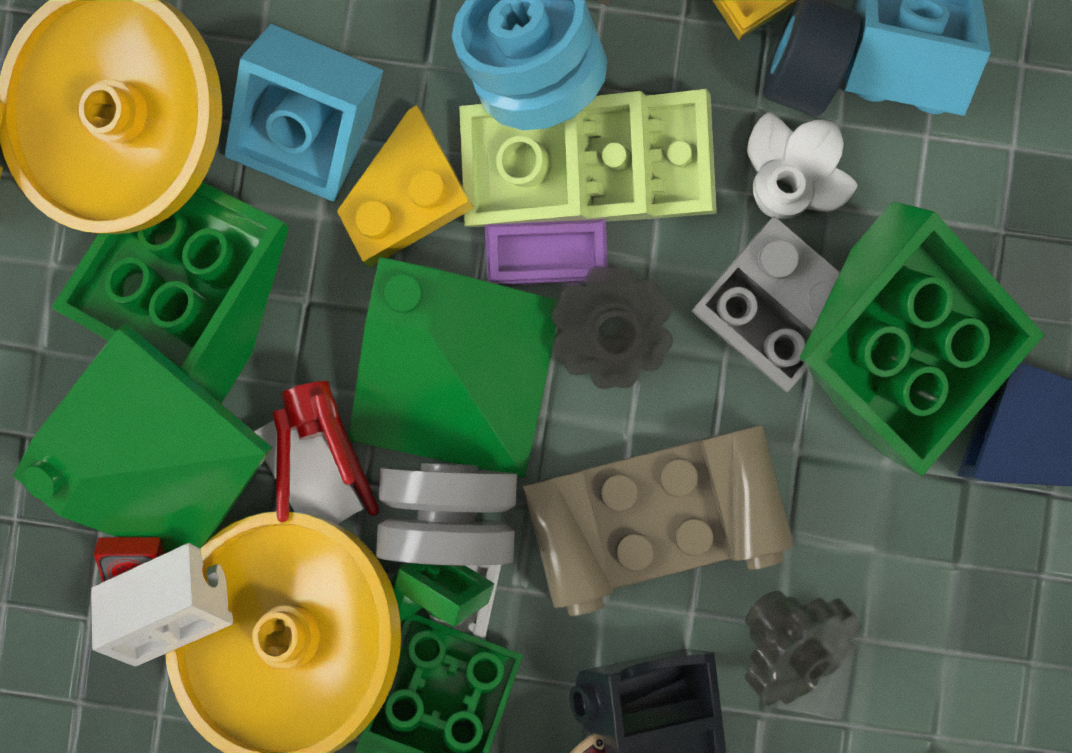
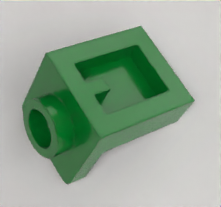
M407 562L399 567L391 580L398 603L400 622L424 608L431 616L443 620L453 627L487 605L495 583L465 565H435Z

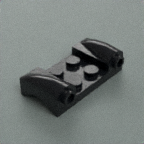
M686 648L590 668L578 673L576 685L571 688L569 697L572 713L575 719L582 723L587 731L603 736L605 753H726L714 652Z

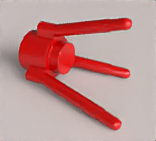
M329 381L306 383L283 391L281 395L285 408L272 412L277 431V520L283 523L289 518L291 430H297L299 440H308L325 435L342 481L346 485L354 483L368 514L376 516L379 512L378 505L340 419Z

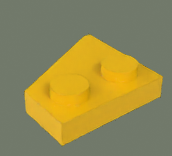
M416 105L407 111L337 212L362 261L367 266L372 267L378 263L379 257H390L472 210L474 207L426 117Z

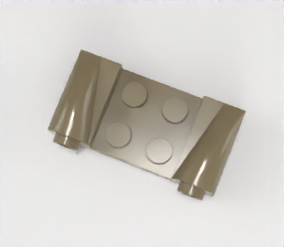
M755 425L523 485L553 607L566 606L569 616L582 615L604 608L602 597L612 594L615 588L728 559L733 561L746 560L749 570L765 568L783 562L784 556L782 551L794 546L763 425Z

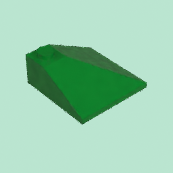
M202 182L192 197L178 211L154 226L131 233H99L51 308L107 341L110 340L119 327L127 323L222 404L253 353L289 226L283 221Z
M379 257L365 322L348 436L349 440L456 464L478 465V468L489 471L517 473L518 477L525 478L562 301L440 269Z
M126 323L117 329L34 435L13 477L24 485L34 497L44 502L60 517L114 537L161 538L164 554L187 543L198 548L203 547L213 536L273 447Z

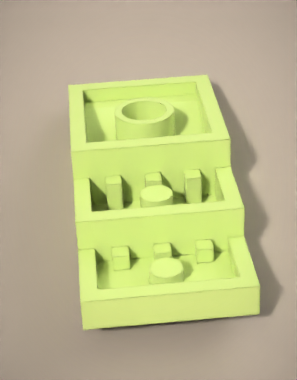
M707 89L648 96L642 91L599 95L572 119L550 128L524 131L501 125L486 112L483 104L459 106L463 188L474 207L464 214V222L467 227H485L488 224L605 219L606 222L717 214L711 94Z

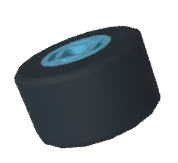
M798 0L782 30L767 71L763 88L766 99L813 117H818L825 112L833 100L851 61L860 32L861 16L851 9L827 0Z

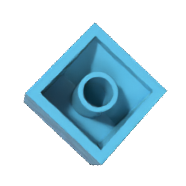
M857 0L855 12L861 16V25L857 43L845 73V91L856 93L859 97L868 101L881 102L890 100L914 105L919 110L930 114L947 112L965 116L991 53L983 0Z
M270 24L240 58L224 157L335 202L340 195L372 119L383 70Z

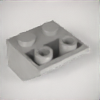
M774 216L756 233L691 312L779 388L788 393L808 370L799 357L840 272Z

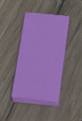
M606 219L485 225L487 282L502 286L608 281Z

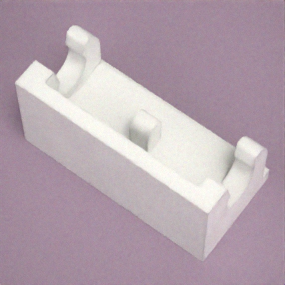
M187 543L92 587V650L136 667L232 625L233 616L232 612L228 611L226 578L221 565L216 564L207 569V584L202 573L203 561L200 548Z

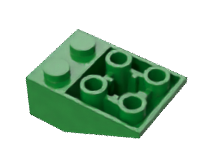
M413 614L406 618L401 630L400 657L392 687L375 718L362 731L354 753H489L523 654L419 615Z

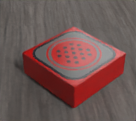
M99 537L94 551L102 583L164 554L161 538Z

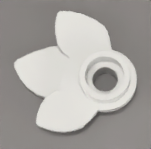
M772 112L766 113L759 119L749 137L747 154L758 172L753 182V194L758 207L763 213L770 217L775 216L777 219L796 217L806 209L828 213L841 208L852 197L857 188V183L847 173L836 168L842 156L844 143L839 127L834 122L813 120L800 125L793 132ZM777 180L787 183L794 193L781 191L777 185Z

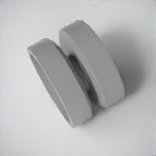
M421 463V468H380L379 500L389 507L418 510V517H392L380 523L377 530L376 557L398 562L435 565L482 566L513 563L515 529L505 522L477 519V512H505L516 505L517 473L478 470V465Z

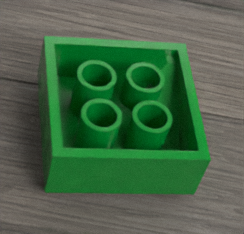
M893 201L851 249L799 358L843 416L883 456L923 477L1045 334L935 211Z

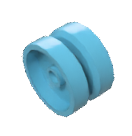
M466 0L455 16L451 38L457 56L468 77L472 79L476 93L486 112L501 125L524 131L546 129L572 119L588 106L605 82L608 59L585 0Z

